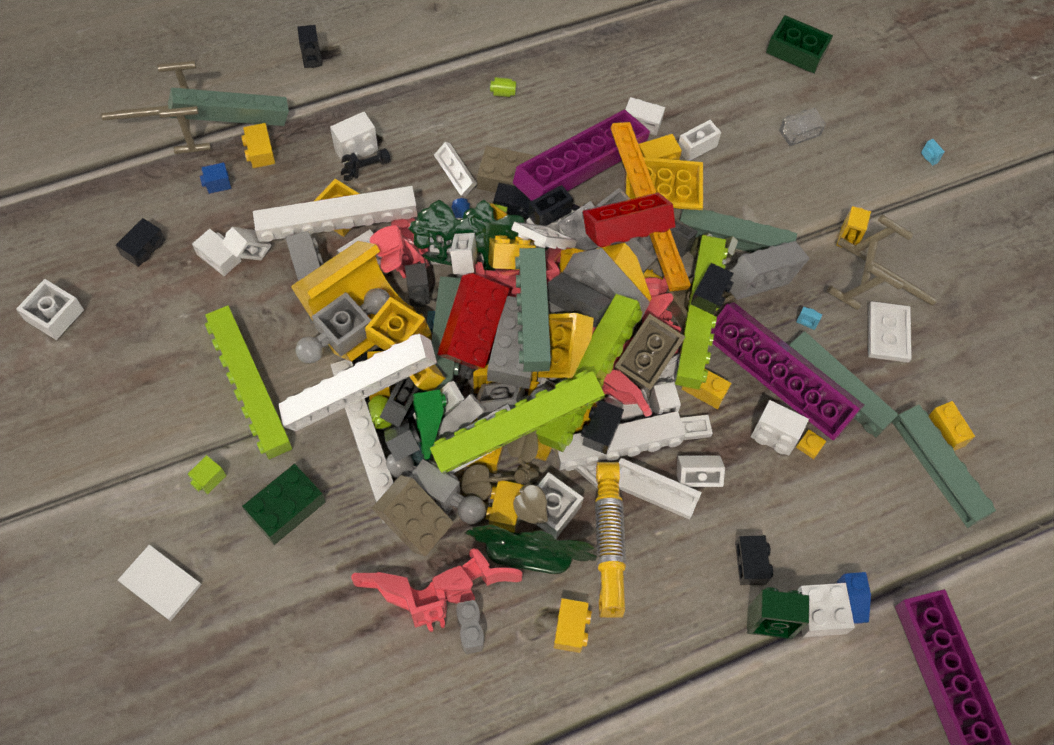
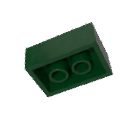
M784 15L770 39L766 53L815 74L828 51L833 35Z
M294 463L242 505L247 516L275 545L326 502L323 493Z
M767 587L762 589L748 606L747 634L793 639L809 624V595H804L801 591L790 590L788 592H780L777 588Z

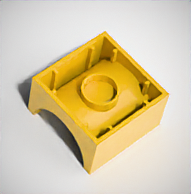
M355 242L291 286L311 319L314 314L345 292L358 306L364 304L366 293L373 288L385 290L390 297L414 312L416 311L414 307L408 305L398 296L384 277L376 258V254L380 250L376 244ZM371 313L370 315H368V317H369L371 320H372V319L374 318V316H375V314H372V313ZM366 338L346 354L340 356L328 344L335 355L350 362L375 345Z

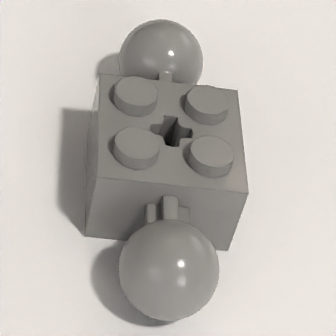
M373 288L366 293L364 304L358 306L346 292L312 316L315 328L320 335L316 338L311 336L304 337L298 341L295 349L298 359L307 364L315 363L322 357L323 348L328 344L340 356L346 354L367 338L365 327L371 321L368 315L371 313L376 315L390 298L389 294L381 288Z
M502 383L482 384L476 399L486 410L477 418L480 420L506 404L509 405L510 409H513L517 402L524 399L530 401L536 398L535 394L545 389L549 392L552 389L538 387L533 390L531 395L526 396L525 389L522 387Z
M392 454L387 457L386 466L391 476L398 478L402 475L413 478L446 515L454 506L458 509L460 519L467 524H476L484 518L486 513L484 502L476 496H461L458 478L449 472L447 474L441 473L436 463L432 461L428 463L422 459L416 467L411 455L397 462Z

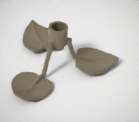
M537 431L507 444L509 454L512 457H518V463L523 466V468H519L515 472V476L489 478V469L484 465H473L468 468L461 479L462 491L466 496H476L484 501L489 497L492 490L490 482L516 480L518 484L524 485L520 489L521 495L515 497L513 502L517 516L528 523H547V500L545 493L539 486L534 485L539 479V473L535 468H530V464L525 463L532 462L537 455Z

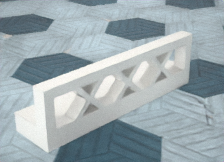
M620 459V490L690 520L702 492L625 459Z

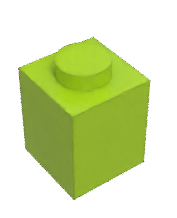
M206 455L188 473V476L192 480L190 485L198 492L203 490L208 495L226 477V474L217 463Z

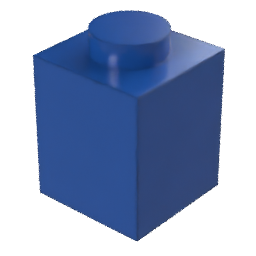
M224 162L201 167L203 173L200 176L202 187L207 188L209 194L232 189Z

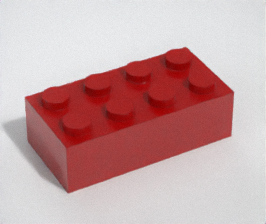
M659 192L583 211L585 232L598 247H608L611 243L618 241L627 242L630 238L647 237L650 233L667 232L670 228L675 227L673 204Z
M474 273L462 275L437 355L472 369H485L510 288Z

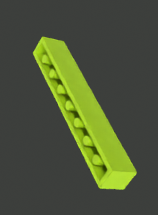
M702 235L683 333L685 338L681 344L675 385L699 390L702 382L706 383L708 370L704 369L705 364H709L711 352L707 351L708 346H712L714 334H711V328H715L717 316H713L691 305V301L711 263L725 269L722 261L723 259L726 260L728 248H725L726 239Z
M619 294L615 295L594 331L573 378H567L568 382L576 379L575 375L587 370L588 373L594 372L601 388L603 387L604 379L607 374L611 373L615 359L623 351L624 343L627 339H630L636 322L638 323L641 320L642 311L639 301ZM593 404L538 429L536 434L540 443L564 452L566 446L571 444L575 430L581 426L587 409L589 410Z
M229 306L205 314L208 321L204 323L209 335L214 334L215 339H212V343L216 351L221 350L222 353L219 359L223 368L228 366L230 371L226 373L231 385L235 383L237 389L233 390L238 402L243 401L245 405L241 407L246 419L250 418L252 421L249 428L253 437L256 435L259 437L260 441L256 444L260 453H266L269 460L292 450L289 439Z
M587 370L575 375L576 379L570 382L567 380L561 381L555 385V389L549 392L547 389L535 394L536 398L527 401V399L521 400L515 404V408L509 411L507 409L500 410L494 414V418L488 421L486 418L475 422V427L469 430L463 428L454 433L455 436L448 440L444 437L435 441V446L431 447L430 450L440 472L443 474L450 472L605 398V394L594 372L588 373Z

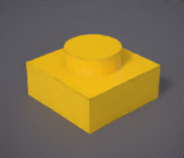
M808 430L796 448L814 460L827 441L811 430Z

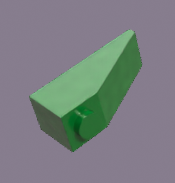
M440 390L412 394L423 459L430 458V448L434 445L444 412L443 407L446 406L445 394H441Z

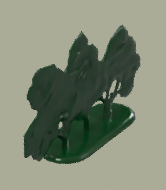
M483 199L476 205V208L466 210L463 218L458 220L447 204L437 200L429 208L419 212L417 220L412 221L408 229L414 234L413 243L417 248L425 249L430 245H434L440 252H424L422 254L423 258L452 266L451 255H447V249L452 246L454 235L475 233L477 253L480 252L483 255L484 262L482 264L484 270L495 271L497 268H492L488 263L490 238H495V235H504L509 239L515 240L519 233L511 230L514 222L524 223V219L518 215H506L496 221L493 218L494 209ZM436 235L442 236L444 246H441L442 243L437 242ZM430 237L433 238V240H434L433 243H432V242H429V238H430ZM448 240H451L450 245H447Z
M490 524L473 527V530L469 529L465 532L468 536L474 537V540L486 543L488 557L499 565L548 574H561L570 567L572 559L577 561H596L597 559L596 555L586 552L595 549L589 543L571 539L557 540L553 535L542 530L534 531V533L523 532L519 534Z

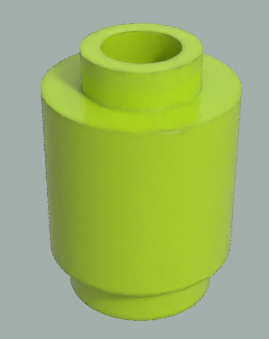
M495 77L494 81H491L490 92H493V96H515L516 81Z
M382 395L373 397L368 403L372 422L377 429H384L392 425L380 418L388 401V398Z

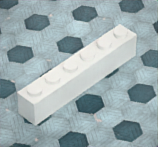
M677 411L619 424L607 455L583 446L584 437H581V433L573 435L571 444L566 446L564 452L554 449L559 469L571 471L585 464L593 466L599 461L617 460L620 456L628 455L632 457L640 454L642 451L654 452L664 446L676 447L683 442L686 434Z

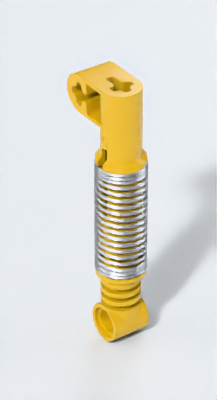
M619 462L596 463L598 498L595 500V519L597 520V566L601 572V590L599 594L600 618H622L625 612L623 571L626 568L623 500L619 495Z

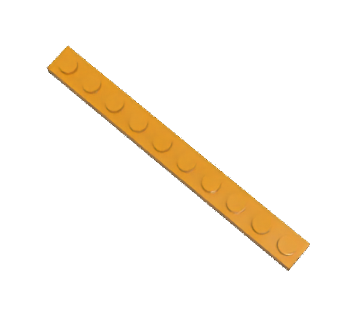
M613 123L611 131L635 197L656 193L631 123ZM669 229L667 232L650 233L652 244L670 292L688 290L691 284L671 230Z

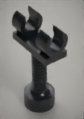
M386 148L377 151V155L361 160L357 158L354 152L351 155H344L341 163H344V168L341 170V175H344V181L358 178L359 168L377 162H380L382 165L390 163V154Z

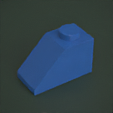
M866 572L843 574L837 580V583H846L854 624L868 623L871 592Z

